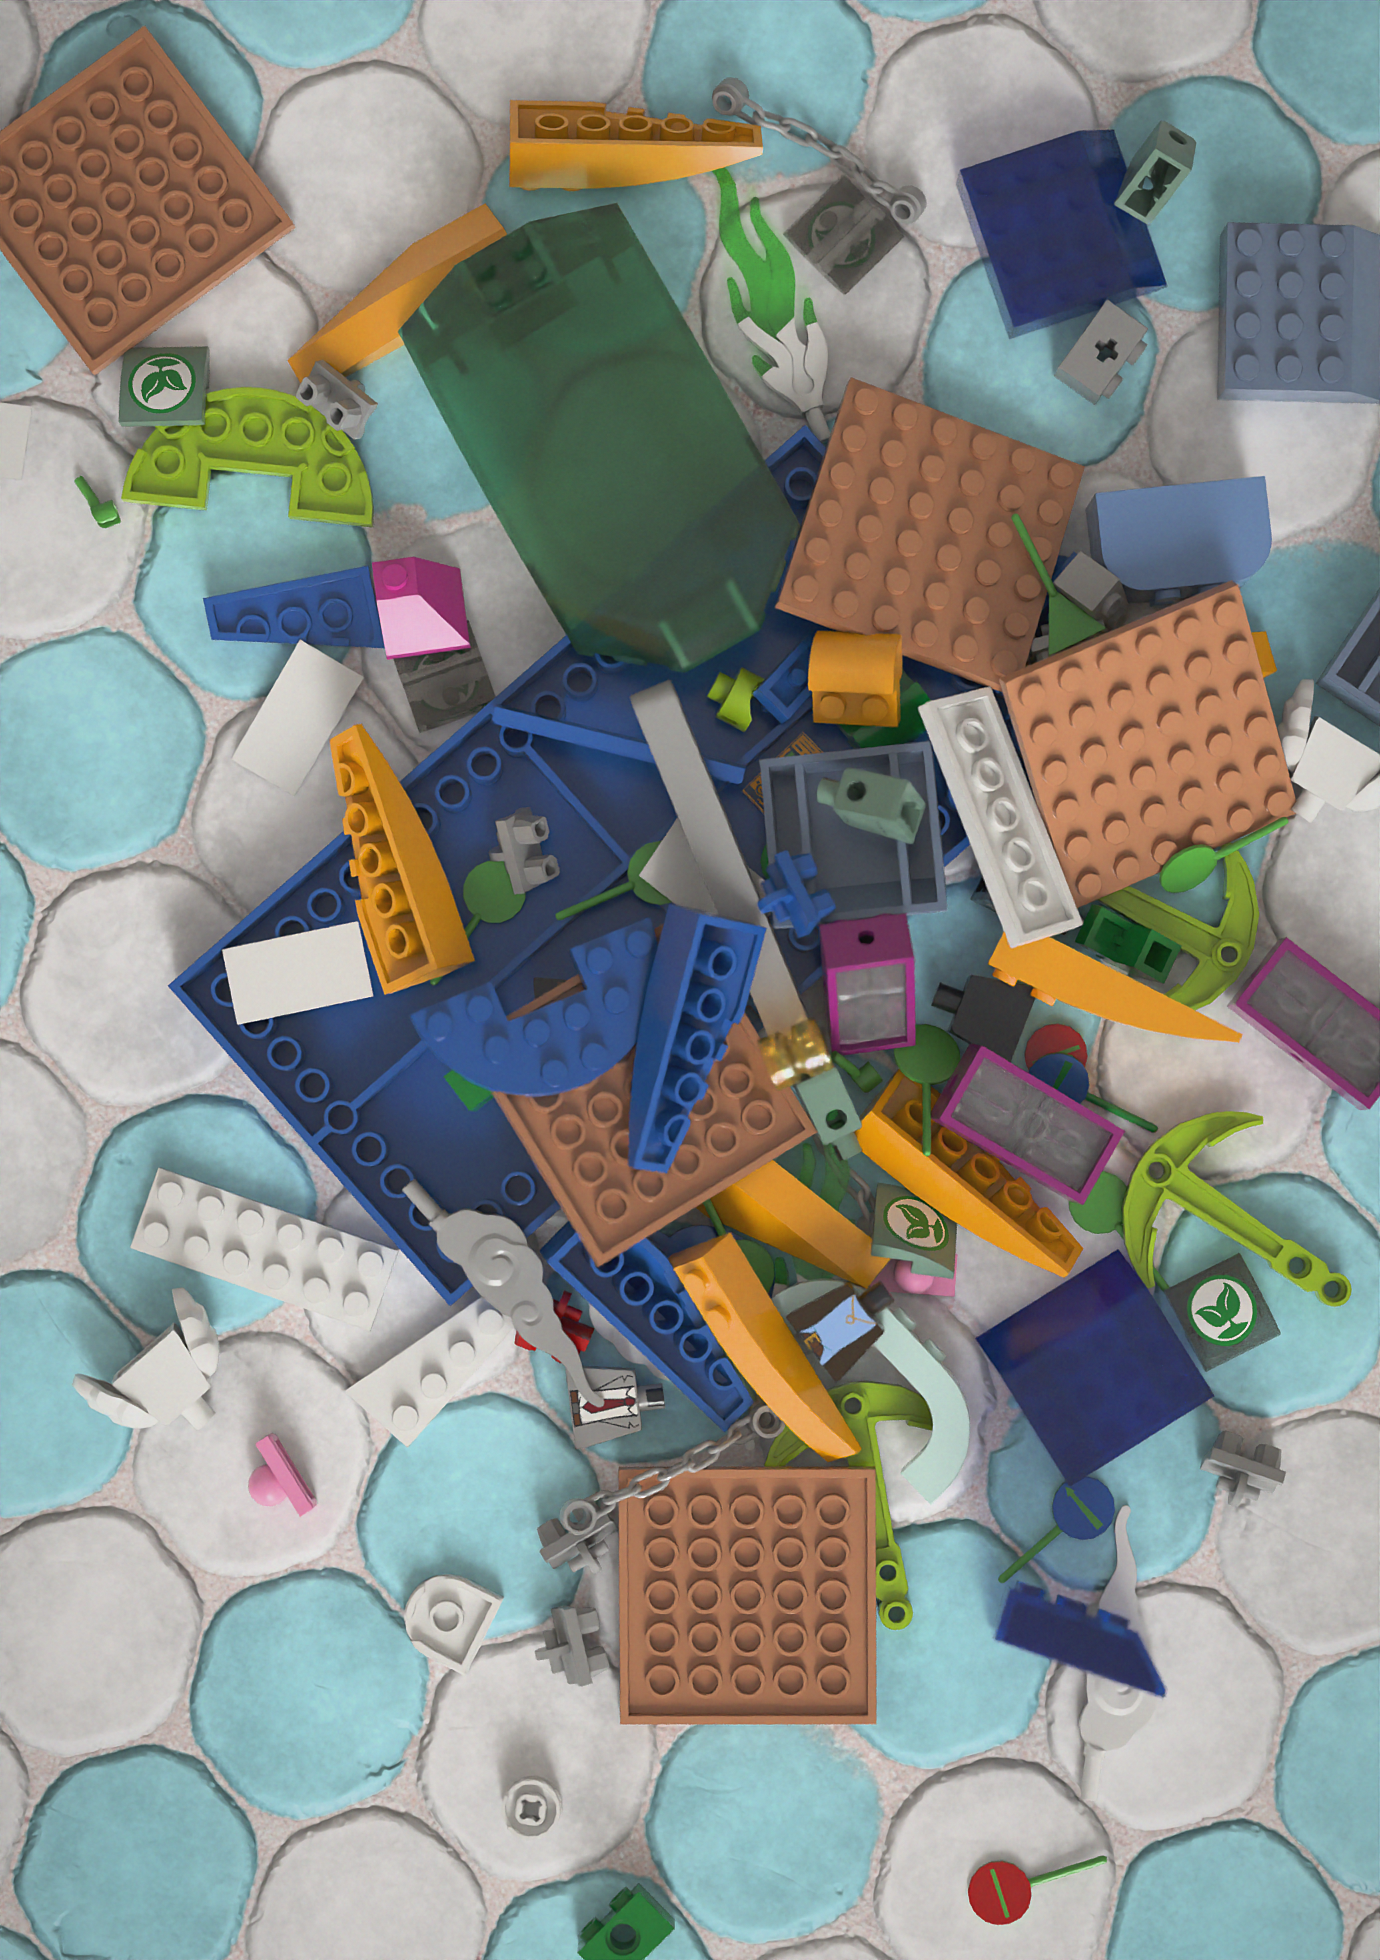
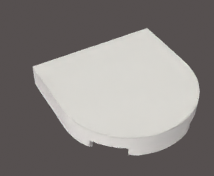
M441 1574L423 1581L412 1592L407 1601L404 1611L407 1634L413 1646L420 1653L466 1676L504 1597L459 1575Z

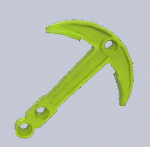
M1229 842V843H1227V844H1224V845L1220 846V849H1222V848H1224V847H1226V846H1228V845H1230V844H1232V843ZM1238 850L1223 857L1224 883L1222 899L1228 901L1217 928L1131 886H1127L1097 900L1137 925L1151 928L1182 946L1181 951L1198 961L1197 967L1182 986L1177 983L1172 989L1163 994L1193 1010H1198L1211 1004L1231 986L1247 965L1254 949L1259 908L1253 877ZM1224 947H1231L1235 950L1236 959L1233 962H1225L1222 959L1221 951Z
M1234 1111L1205 1114L1177 1124L1154 1141L1139 1158L1128 1181L1122 1204L1124 1245L1128 1258L1146 1289L1155 1286L1153 1252L1157 1228L1152 1227L1164 1200L1169 1199L1265 1259L1271 1269L1306 1292L1315 1291V1295L1321 1303L1337 1307L1349 1300L1352 1288L1349 1280L1344 1275L1329 1272L1325 1262L1294 1241L1282 1239L1188 1169V1164L1205 1145L1213 1147L1235 1132L1252 1126L1262 1125L1263 1116ZM1154 1162L1160 1163L1163 1167V1174L1157 1179L1149 1174V1167ZM1294 1257H1299L1303 1262V1268L1299 1273H1293L1289 1268V1263ZM1329 1281H1334L1338 1286V1292L1333 1297H1328L1324 1291V1287Z
M874 1381L849 1382L829 1388L826 1391L862 1448L857 1454L846 1457L848 1466H875L876 1597L881 1600L878 1606V1614L884 1626L891 1630H901L910 1624L913 1618V1609L909 1600L905 1597L908 1591V1584L900 1547L894 1541L875 1424L878 1421L906 1420L908 1426L932 1431V1413L922 1395L904 1386ZM852 1397L859 1399L861 1402L860 1409L854 1413L848 1412L845 1409V1402ZM785 1424L782 1433L774 1438L764 1466H785L789 1461L809 1448V1446ZM887 1564L895 1567V1574L890 1579H884L880 1576V1569ZM894 1606H899L904 1610L903 1617L897 1621L888 1617L889 1610Z

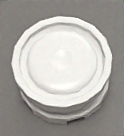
M527 1776L514 1782L507 1790L501 1805V1814L507 1829L514 1836L524 1840H539L549 1835L557 1826L563 1810L562 1797L557 1787L548 1779L539 1776Z

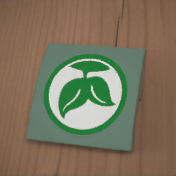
M209 347L131 348L124 352L119 395L118 422L122 427L205 425L206 389H209Z
M877 1183L871 1256L911 1261V1273L953 1279L957 1223L941 1214L907 1188Z

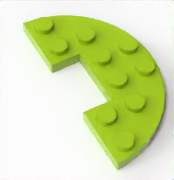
M258 387L227 388L207 393L205 425L155 426L156 429L147 438L141 449L138 448L133 457L124 481L121 497L123 502L207 510L211 469L292 477L288 513L290 519L373 527L374 520L373 496L369 478L363 462L346 434L342 430L337 431L327 423L326 417L312 407V405H304L293 395Z

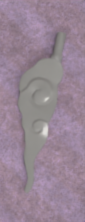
M415 1178L405 1185L402 1191L430 1221L428 1224L436 1232L437 1243L441 1251L453 1262L462 1266L468 1279L479 1294L497 1310L510 1317L517 1332L529 1344L560 1360L568 1370L581 1395L591 1404L602 1407L604 1399L595 1393L587 1382L577 1348L562 1330L559 1317L553 1311L551 1292L542 1282V1262L535 1251L528 1246L521 1228L513 1220L503 1215L484 1214L469 1208L460 1209L449 1214L445 1209L442 1210Z

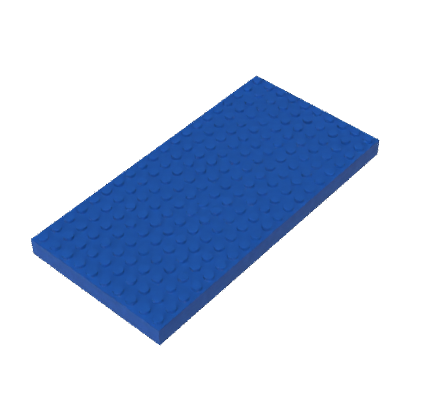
M806 425L798 430L400 781L433 844L448 880L464 929L473 917V914L468 910L464 901L463 885L467 875L477 865L491 861L489 850L499 846L496 835L498 830L495 821L512 815L517 809L530 807L534 816L546 817L549 834L548 839L540 842V847L543 855H553L557 859L560 873L551 880L526 892V899L521 910L512 919L502 923H487L480 920L468 938L475 961L443 975L437 985H432L430 980L384 995L357 914L355 900L361 899L358 876L351 877L349 860L355 859L351 834L345 835L343 831L168 985L173 993L449 1306L453 1305L473 1285L462 1266L453 1262L441 1251L437 1243L436 1232L428 1224L430 1221L402 1191L405 1185L415 1178L442 1210L445 1209L449 1214L460 1209L469 1208L484 1214L503 1215L513 1220L521 1228L526 1239L559 1211L561 1207L495 1097L476 1112L469 1111L443 1077L452 1069L437 1059L417 1033L409 1016L417 1011L491 982L507 1017L535 1000L534 977L569 980L578 974L568 952L570 949L650 917L654 929L664 924L669 903L663 905L647 903L639 898L633 890L563 920H557L555 915L564 909L629 882L628 867L635 852L645 844L657 841L662 842L678 818L657 764L494 724V721H491L496 705L501 704L646 740L630 696L671 680L701 754L746 765L743 782L740 784L712 778V781L747 866L762 879L766 880L762 874L760 863L763 848L767 844L765 817L742 792L761 773L759 760L776 758L803 732L823 753L853 750L847 742L849 739L836 724L813 723L812 694L782 724L770 712H762L760 710V702L755 697L750 700L752 721L745 732L716 718V713L721 704L707 697L719 672L735 678L739 669L744 667L766 679L808 634L814 638L817 630L836 631L775 608L826 447ZM902 655L903 670L914 683L918 682L931 701L986 688L984 685ZM992 689L1032 791L1004 694ZM927 731L912 743L930 741ZM932 746L945 868L971 844ZM772 911L768 916L801 996L823 976L820 925L824 924L816 925L810 934L798 938L794 927L774 928ZM358 921L373 997L237 1025L222 949ZM749 993L745 1014L756 1032L759 1033L765 1027L751 993Z

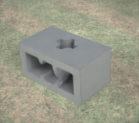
M1106 300L1059 365L1054 377L1094 405L1102 395L1109 399L1123 380L1117 374L1126 361L1134 365L1147 347V344L1142 339L1148 328L1112 302ZM1106 347L1112 353L1109 358L1101 362L1097 359V356Z
M1080 550L1053 582L1057 592L1096 621L1102 619L1106 633L1122 627L1128 619L1130 606L1120 579Z

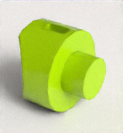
M744 667L739 669L735 678L719 672L707 695L708 698L721 704L715 717L745 732L752 721L750 714V700L754 698L752 693L765 678Z

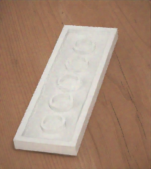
M991 686L929 701L918 707L1010 948L1063 933L1083 925Z
M158 1168L130 1248L367 1331L372 1330L399 1250L163 1168Z

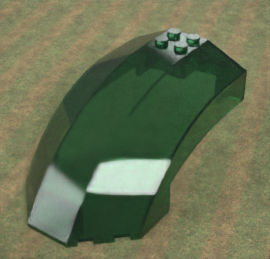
M618 203L529 221L456 264L403 324L398 333L477 482L576 652L592 657L595 653L613 656L616 661L647 666L648 663L665 665L669 670L686 673L761 630L766 617L764 611L770 593L776 591L786 565L785 554L791 540L795 541L801 525Z

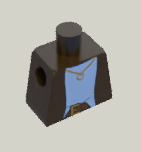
M880 1280L861 1295H859L850 1282H847L793 1310L786 1318L835 1383H837L885 1332L886 1329L876 1315L890 1306L895 1300Z

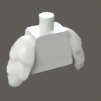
M1302 679L1295 688L1293 696L1285 701L1282 722L1277 727L1288 772H1290V779L1304 788L1291 810L1312 823L1325 801L1340 811L1345 807L1352 811H1366L1379 807L1380 754L1318 716L1314 717L1310 725L1314 680Z
M184 1287L172 1289L173 1301L183 1333L173 1323L113 1376L112 1384L88 1375L75 1374L72 1386L86 1399L90 1408L108 1415L111 1421L118 1425L131 1428L150 1427L158 1422L167 1426L182 1414L196 1430H199L212 1419L215 1412L201 1396L211 1387L212 1379L210 1376L216 1371L219 1363L220 1348L216 1330L210 1326L204 1306L195 1302L191 1294Z

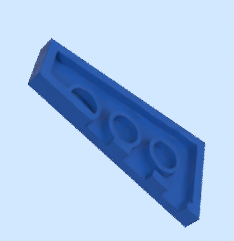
M369 566L203 598L211 640L298 644L302 640L309 645L385 648Z

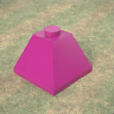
M418 557L372 562L376 601L387 660L470 648L460 568Z

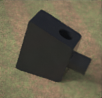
M970 975L967 978L963 991L940 982L931 1006L953 1014L948 1027L949 1033L967 1044L982 1045L1011 1062L1035 997L1030 995L1033 989L1031 986L1016 984L1013 987L1001 980Z

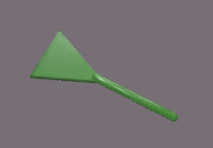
M1013 514L1011 519L1049 593L1048 657L1105 630L1106 628L1057 592L1020 516Z

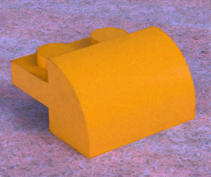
M817 630L811 647L808 673V691H812L813 723L898 727L900 722V679L903 674L902 634L877 633L862 635L840 631Z

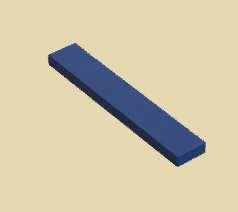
M501 704L496 705L491 720L494 721V724L656 764L646 740ZM702 755L711 778L735 784L743 782L746 765Z

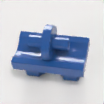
M785 850L775 854V861L766 868L770 879L761 883L766 896L757 902V907L760 913L773 911L779 923L790 919L798 938L810 934L818 922L831 915L835 909V904L826 889L808 895L803 883L814 879L818 874L811 854L804 853L790 857L788 851Z

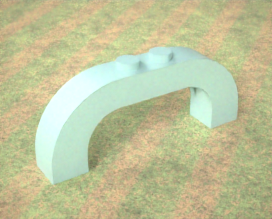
M832 1278L806 1280L785 1288L772 1297L771 1300L794 1336L797 1331L786 1316L800 1306L849 1281ZM850 1282L859 1295L867 1290ZM888 1306L876 1315L886 1330L874 1345L924 1397L929 1405L933 1419V1430L928 1443L902 1468L901 1474L931 1505L955 1480L966 1458L970 1438L968 1405L959 1383L942 1363L947 1357L930 1338L924 1343L912 1331L917 1324L901 1307L893 1311Z

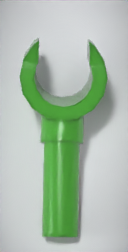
M80 476L75 479L74 483L88 501L92 516L101 528H108L121 522L113 500L100 504L98 497L84 477Z
M833 1051L830 1054L829 1059L845 1070L864 1093L870 1092L883 1082L881 1076L869 1062L858 1069L837 1051Z

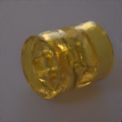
M814 1017L792 1026L791 1033L788 1036L778 1031L757 1040L761 1056L777 1091L800 1083L803 1073L814 1077L834 1069L831 1055Z

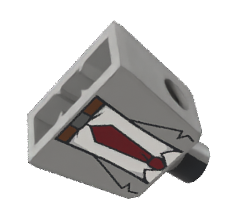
M583 1366L590 1388L604 1399L602 1407L591 1404L581 1395L568 1370L565 1368L575 1450L642 1430L641 1411L665 1409L662 1383L637 1386L635 1368Z

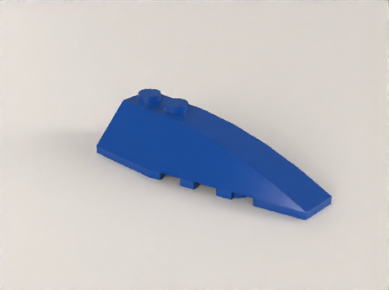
M669 903L647 986L638 1031L629 1115L628 1166L655 1172H668L691 1125L688 1116L693 1105L698 1100H703L709 1087L705 1080L715 1060L721 1062L728 1046L723 1043L733 1023L739 1024L745 1012L767 928L711 912Z
M568 1221L539 1250L546 1262L724 1433L754 1403L667 1257L647 1238H644L597 1267L570 1221Z

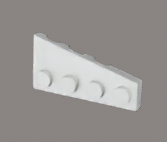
M481 1297L352 1385L345 1392L408 1448L514 1328L512 1319Z

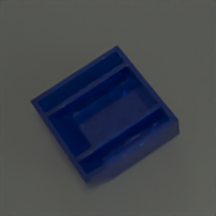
M1079 130L959 171L956 186L1009 339L1100 310L1106 300L1115 305L1167 287V282L1147 225L1114 205L1127 171L1114 130Z
M1119 1249L1111 1252L975 1337L1062 1480L1069 1487L1214 1397L1208 1384L1148 1288Z
M1018 1580L1015 1588L1005 1586L990 1632L993 1640L1165 1698L1167 1689L1139 1633L1129 1628L1131 1620L1098 1608L1097 1614L1094 1616L1086 1613L1088 1605L1059 1594L1055 1602L1045 1599V1590Z

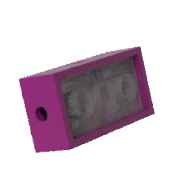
M883 913L873 918L853 921L840 919L830 924L820 925L824 1008L831 1053L837 1051L844 1056L915 1046V965L906 913L896 915Z
M1286 937L1278 940L1227 1007L1357 1109L1370 1110L1380 1097V1010Z
M969 1044L931 1110V1119L1065 1199L1084 1205L1125 1132L1123 1129L991 1050L976 1044Z

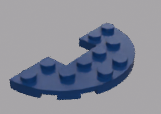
M650 917L568 951L585 989L584 991L508 1021L492 983L488 982L410 1014L409 1017L417 1033L437 1059L463 1076L465 1080L496 1093L502 1092L525 1097L549 1096L579 1088L610 1070L637 1042L647 986L658 948Z

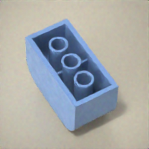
M1265 476L1095 493L1086 507L1091 558L1120 579L1128 603L1149 602L1152 609L1172 606L1175 604V600L1193 597L1231 580L1237 583L1240 588L1263 566L1271 550L1272 534Z

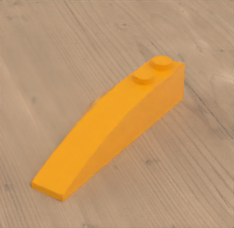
M510 100L509 187H520L523 190L534 191L540 188H562L566 191H579L581 189L650 184L717 170L760 156L763 153L761 126L710 118L703 121L702 125L694 124L693 121L682 114L669 113L667 118L658 119L645 117V109L629 107L627 114L606 111V104L599 102Z
M485 203L410 245L291 356L288 362L300 384L303 378L310 375L315 362L324 360L344 377H347L526 277L525 265L505 229Z
M362 724L354 725L331 738L329 741L337 791L340 796L345 797L347 806L345 818H342L344 834H351L355 859L349 860L351 877L358 876L361 899L355 900L357 914L384 995L449 974L475 961L448 880L433 844L411 800L389 763Z
M1003 932L988 962V965L995 968L992 973L993 977L1013 987L1018 980L1033 987L1030 995L1050 1006H1053L1057 999L1065 1004L1107 1020L1147 1031L1186 1038L1240 1042L1243 1034L1051 937L1010 948L1005 932Z
M898 1068L859 1117L862 1127L854 1131L862 1148L861 1152L910 1192L947 1218L1020 1259L1065 1278L1070 1273L1084 1248L1048 1207L1040 1208L1034 1202L1030 1193L1031 1187L1021 1176L1015 1180L1000 1163L1001 1160L932 1119L931 1154L929 1156L923 1155L922 1084L909 1079ZM932 1086L931 1110L941 1095Z
M771 1160L710 1198L722 1224L865 1289L869 1288L891 1260V1258L871 1256L872 1238L774 1160ZM703 1203L695 1207L710 1218Z
M731 1232L672 1254L668 1259L717 1341L742 1376L768 1407L827 1463L857 1454L862 1448Z

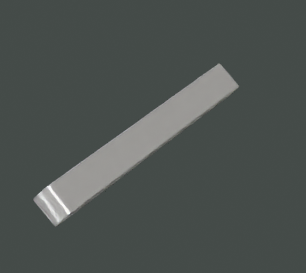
M671 680L631 695L630 699L718 915L767 928L750 993L774 1050L814 1035L815 1032L769 917L767 913H760L757 907V902L761 900Z

